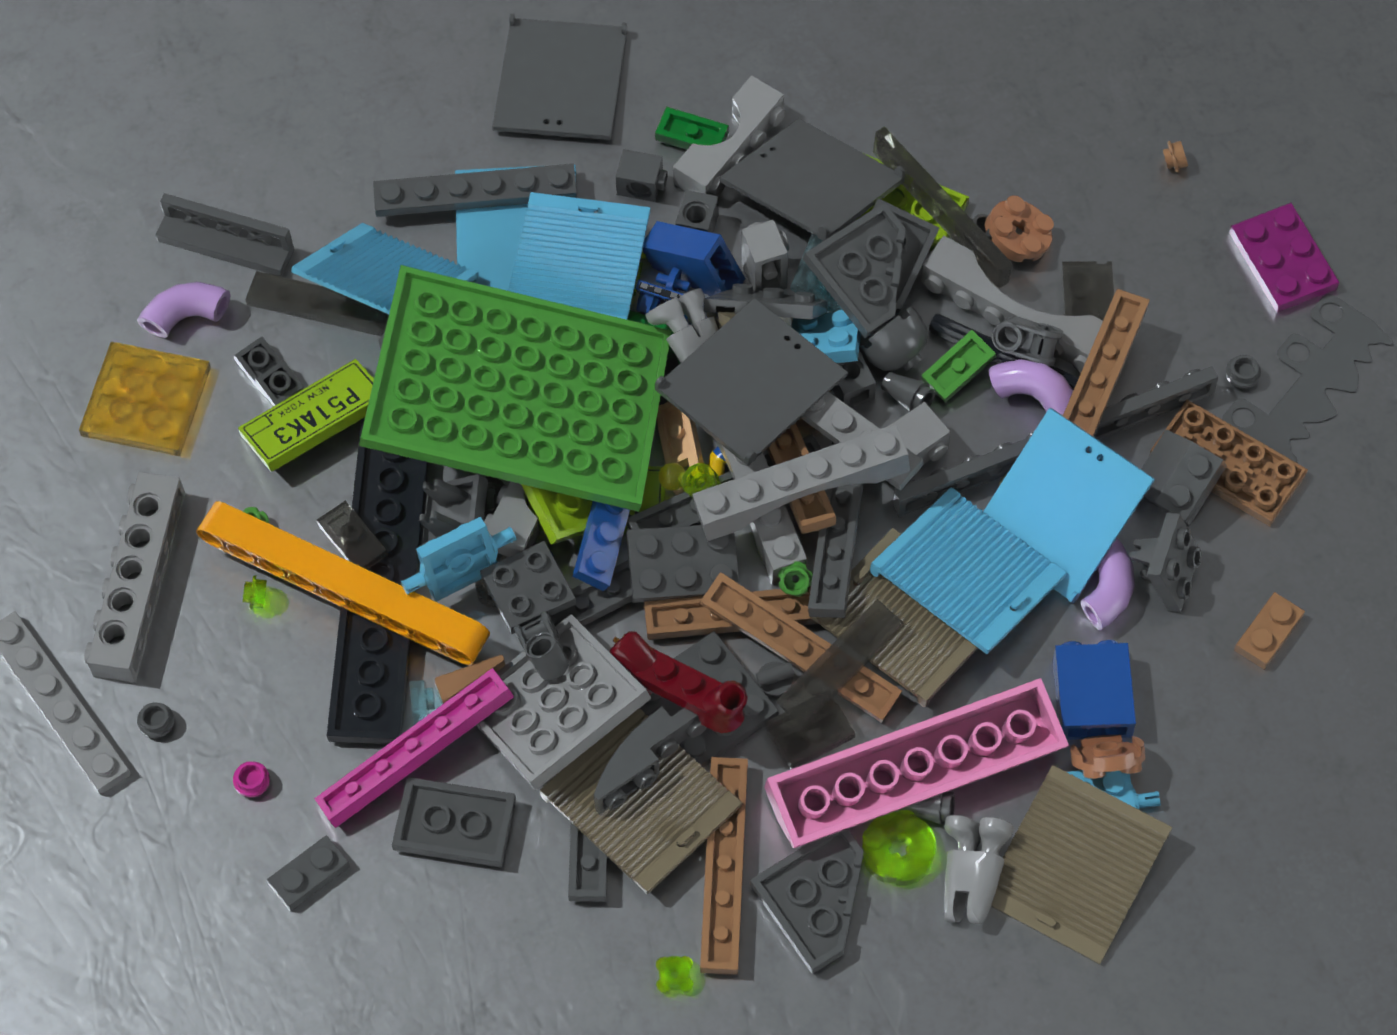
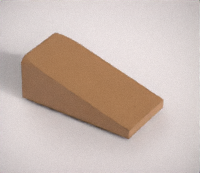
M498 655L436 677L434 681L441 704H444L493 668L495 672H498L505 666L503 655Z

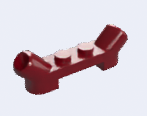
M636 631L626 633L610 649V653L648 691L649 695L654 692L697 714L701 725L718 733H729L736 730L743 723L745 717L743 709L747 704L748 696L745 688L736 681L722 683L650 647Z

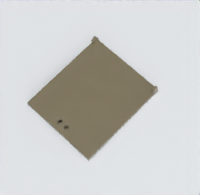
M892 528L852 569L846 617L810 618L918 698V703L926 707L929 704V700L978 648L880 574L878 577H875L871 574V563L901 535V533Z
M639 708L562 769L540 789V795L545 802H550L646 894H649L742 806V802L728 791L726 787L722 786L715 777L707 772L700 763L696 762L679 745L670 756L663 759L661 757L658 758L660 774L657 775V779L652 785L643 790L638 788L627 796V800L620 807L612 811L608 809L599 815L595 810L594 802L596 787L604 769L618 747L648 717Z
M1052 765L1003 856L1005 861L991 907L1100 965L1166 839H1168L1172 827Z

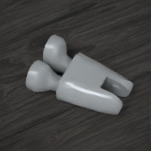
M701 288L691 290L679 298L675 297L645 315L651 325L666 324L669 326L674 334L670 335L666 341L681 363L718 331L714 317L706 318L703 310L705 295ZM684 315L689 318L692 325H688Z
M949 815L946 817L944 828L949 835L957 840L958 850L947 852L944 894L945 920L947 922H961L965 912L967 895H969L967 902L968 920L971 924H983L993 902L1005 861L1003 857L999 856L1001 847L1012 837L1014 827L1010 822L999 818L984 817L980 819L979 824L965 816ZM982 841L981 851H977L978 845Z

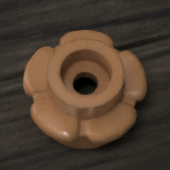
M1168 141L1169 148L1163 149L1168 169L1175 167L1176 173H1180L1179 169L1188 167L1181 141L1175 143Z

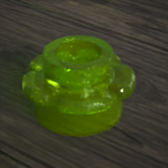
M253 575L252 582L245 581L243 603H250V610H253V607L264 608L267 580L256 579V575Z

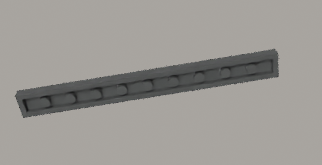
M1212 366L1203 370L1194 369L1178 380L1160 382L1151 390L1142 394H1129L1120 402L1108 407L1106 406L1094 437L1101 439L1180 408L1187 399L1195 402L1211 396L1215 393L1218 375ZM1034 432L1016 443H1003L996 447L993 452L982 456H970L957 466L949 469L947 467L939 468L932 472L930 476L921 480H910L901 491L895 489L893 507L898 517L934 504L951 487L962 493L1005 476Z

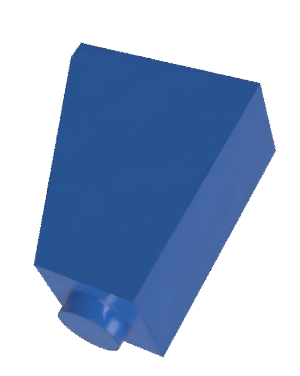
M657 221L645 237L642 251L653 269L669 276L673 267L682 270L681 280L690 282V287L694 289L701 288L703 293L708 296L732 289L733 284L743 283L746 279L720 234Z

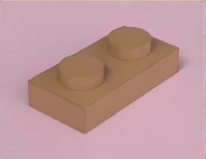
M1274 592L1237 642L1234 651L1265 670L1303 618L1305 611Z

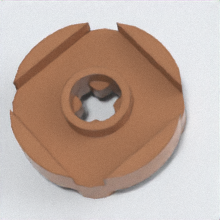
M1012 195L1007 200L999 202L986 218L985 230L989 229V233L992 236L990 240L991 245L999 254L1009 260L1023 262L1024 259H1033L1032 261H1036L1043 256L1052 242L1051 230L1054 227V223L1051 217L1043 214L1038 208L1025 202L1019 196ZM1016 227L1023 231L1021 235L1015 232Z
M1117 734L1093 736L1081 740V747L1078 749L1075 744L1070 747L1072 765L1077 769L1083 770L1085 778L1091 779L1104 777L1106 772L1120 771L1125 774L1138 773L1142 770V762L1146 758L1144 741L1132 736V743L1122 742V735Z

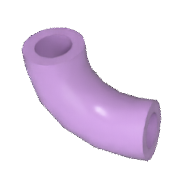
M202 282L177 284L157 294L143 309L137 322L146 331L161 338H166L172 328L186 317L200 316L217 322L228 308L230 292L222 287Z
M1020 359L999 363L989 369L992 386L1000 398L1004 399L1020 393L1031 395L1041 403L1046 412L1049 408H1052L1061 415L1064 414L1073 389L1065 377L1051 367L1042 363Z
M1116 538V541L1097 567L1099 573L1097 588L1081 600V606L1086 617L1098 630L1109 626L1127 608L1135 588L1134 565L1118 538Z

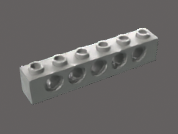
M138 472L136 483L131 484L127 497L129 509L127 515H122L120 520L119 534L121 538L119 546H114L111 553L110 563L113 568L110 578H105L103 583L102 598L104 601L102 609L97 610L94 616L93 629L95 635L93 642H88L85 649V663L88 664L95 678L136 683L185 496L180 477ZM150 510H157V512L151 516H144V514ZM142 541H149L148 544L144 547H135L138 543ZM132 573H141L135 579H127ZM123 605H132L127 611H118ZM117 636L124 637L119 643H109L113 638Z

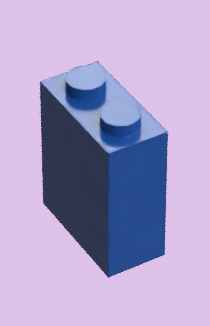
M1104 640L1097 644L1082 645V643L1077 641H1069L1061 645H1055L1052 661L1057 717L1066 739L1081 740L1109 734L1122 735V738H1132L1136 719L1128 643Z

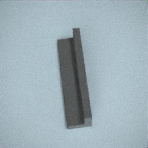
M166 193L163 194L160 203L165 216L156 233L158 242L278 277L283 276L294 252L288 228Z

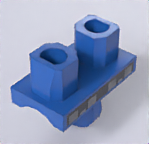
M673 267L669 276L662 273L657 274L656 282L666 285L665 288L638 279L635 288L639 293L636 311L646 315L649 311L659 306L660 302L665 303L675 297L679 298L682 296L683 293L677 292V289L688 292L691 283L681 280L682 270ZM684 315V317H685V319H686V321H687V323H688L689 318H688L686 315Z

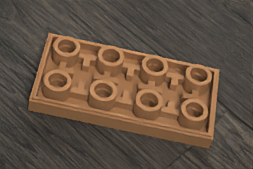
M1188 399L1166 428L1223 459L1227 467L1211 492L1269 527L1280 514L1308 471L1305 467ZM1159 439L1157 440V442L1155 443V445H1154V446L1152 447V449L1150 450V454H1151V452L1153 451V449H1154V447L1156 446V444L1158 443Z

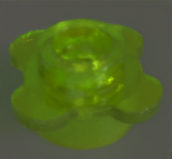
M687 956L659 958L656 962V969L659 971V980L656 982L658 991L663 994L668 993L670 990H680L683 993L691 991L694 986L693 980L690 978V970L693 967L692 960ZM677 972L678 976L676 978H673L671 976V973Z

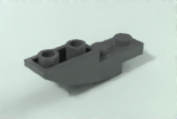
M662 706L638 725L618 747L599 779L594 793L595 810L600 815L608 809L611 811L617 809L627 800V796L638 788L643 790L656 781L657 775L660 774L658 758L661 757L663 759L670 756L676 751L681 742L689 737L696 738L707 729V727L701 725L698 715L684 708L671 717Z

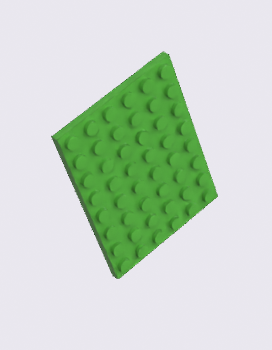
M400 265L359 446L639 512L643 500L661 396L655 390V382L660 376L664 377L669 344L666 339L671 335L672 331Z

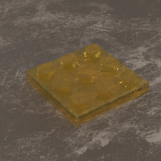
M110 342L79 428L81 436L181 456L211 369L209 361Z

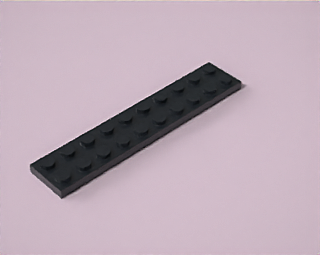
M365 417L361 419L359 442L361 438ZM358 445L346 560L401 585L402 580L418 573L419 557L416 548L419 547L421 533L419 516L423 512L425 492L423 490V483L427 482L429 462ZM343 607L340 608L327 740L328 742L389 744L402 734L411 640Z

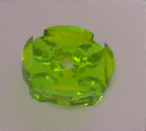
M900 810L878 817L869 824L863 834V863L868 872L875 879L883 883L885 880L889 883H896V886L914 884L924 878L932 866L936 851L934 834L925 821L916 817L909 810ZM892 842H904L907 845L905 847L906 855L901 856L898 852L891 854L889 850L892 848Z

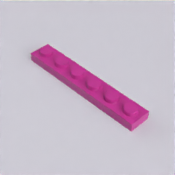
M493 668L315 797V801L334 828H337L514 698L513 694Z

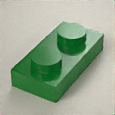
M666 106L655 131V140L686 150L692 144L715 145L726 140L729 133V125Z

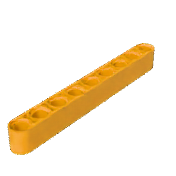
M214 502L196 530L197 535L209 545L461 664L473 665L490 636L489 630L478 621L414 591L407 595L401 585L226 503Z

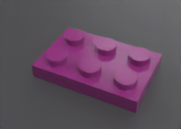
M1292 203L1262 213L1230 227L1229 233L1276 313L1337 290L1339 285L1337 277Z

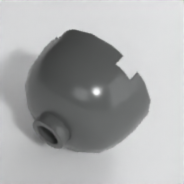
M913 306L906 309L910 314L909 317L904 319L902 315H898L868 340L872 344L871 347L867 349L864 344L859 347V351L874 367L882 371L893 372L903 366L908 371L923 359L919 353L927 345L928 333L924 321Z

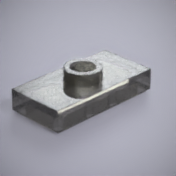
M346 500L317 519L318 526L346 560L368 570L388 556L387 550Z

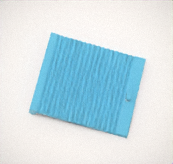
M574 164L575 180H576V166H575V164ZM529 167L455 170V174ZM528 204L456 210L457 264L459 263L461 267L465 266L467 270L472 268L479 271L477 284L508 291Z
M531 192L508 291L628 320L651 212L650 207Z
M364 223L359 224L292 266L291 273L387 314L390 312L400 265L473 283H478L479 271L472 268L467 270L465 266L461 267L459 263L456 265L454 261L444 260L442 256L433 255L431 251L427 253L425 249L416 248L414 244L410 246L409 242L404 243L403 240L394 239L392 235L388 237L387 233L382 234L381 230L377 232L374 227Z
M1049 408L983 513L993 517L995 522H999L1000 526H1004L1006 530H1010L1011 534L1021 538L1022 542L1032 546L1033 550H1037L1039 555H1043L1045 559H1049L1051 563H1055L1066 571V576L1053 589L1067 598L1069 602L1075 603L1089 582V579L1112 547V544L1120 535L1124 525L1148 492L1155 478L1054 409Z
M952 487L871 563L870 572L873 576L878 577L880 574L985 654H988L1067 574L1058 565L1051 563L1043 555H1039L1038 551L1033 550L1032 546L1022 542L1021 538L1011 534L1010 530L1000 526L999 522H995L993 517L983 513L982 509L972 505L971 501L961 497L960 493Z

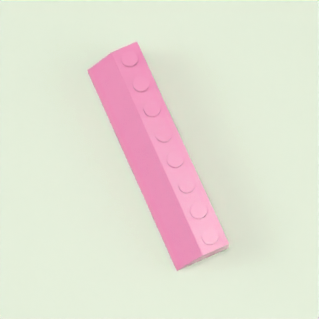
M1039 678L769 777L764 788L776 819L794 849L1069 747V744L1043 681Z

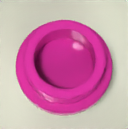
M249 761L241 764L236 769L233 775V784L240 795L249 798L257 797L263 794L269 787L270 775L263 764Z

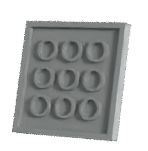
M572 614L556 625L561 637L560 642L569 661L567 671L557 679L544 680L540 677L524 650L496 672L509 688L514 698L476 725L535 791L651 699L648 691Z

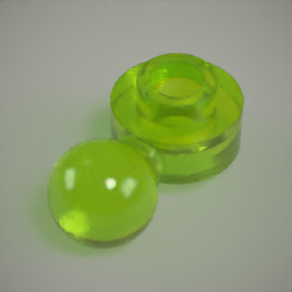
M667 463L660 469L658 475L662 487L670 491L683 487L684 491L692 499L693 493L720 484L718 474L705 463L694 464L686 471L678 463Z

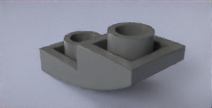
M263 336L234 355V360L273 406L304 388L286 362L278 358Z

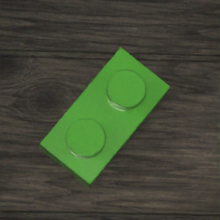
M971 330L921 375V378L924 382H928L930 388L946 403L996 358V353Z

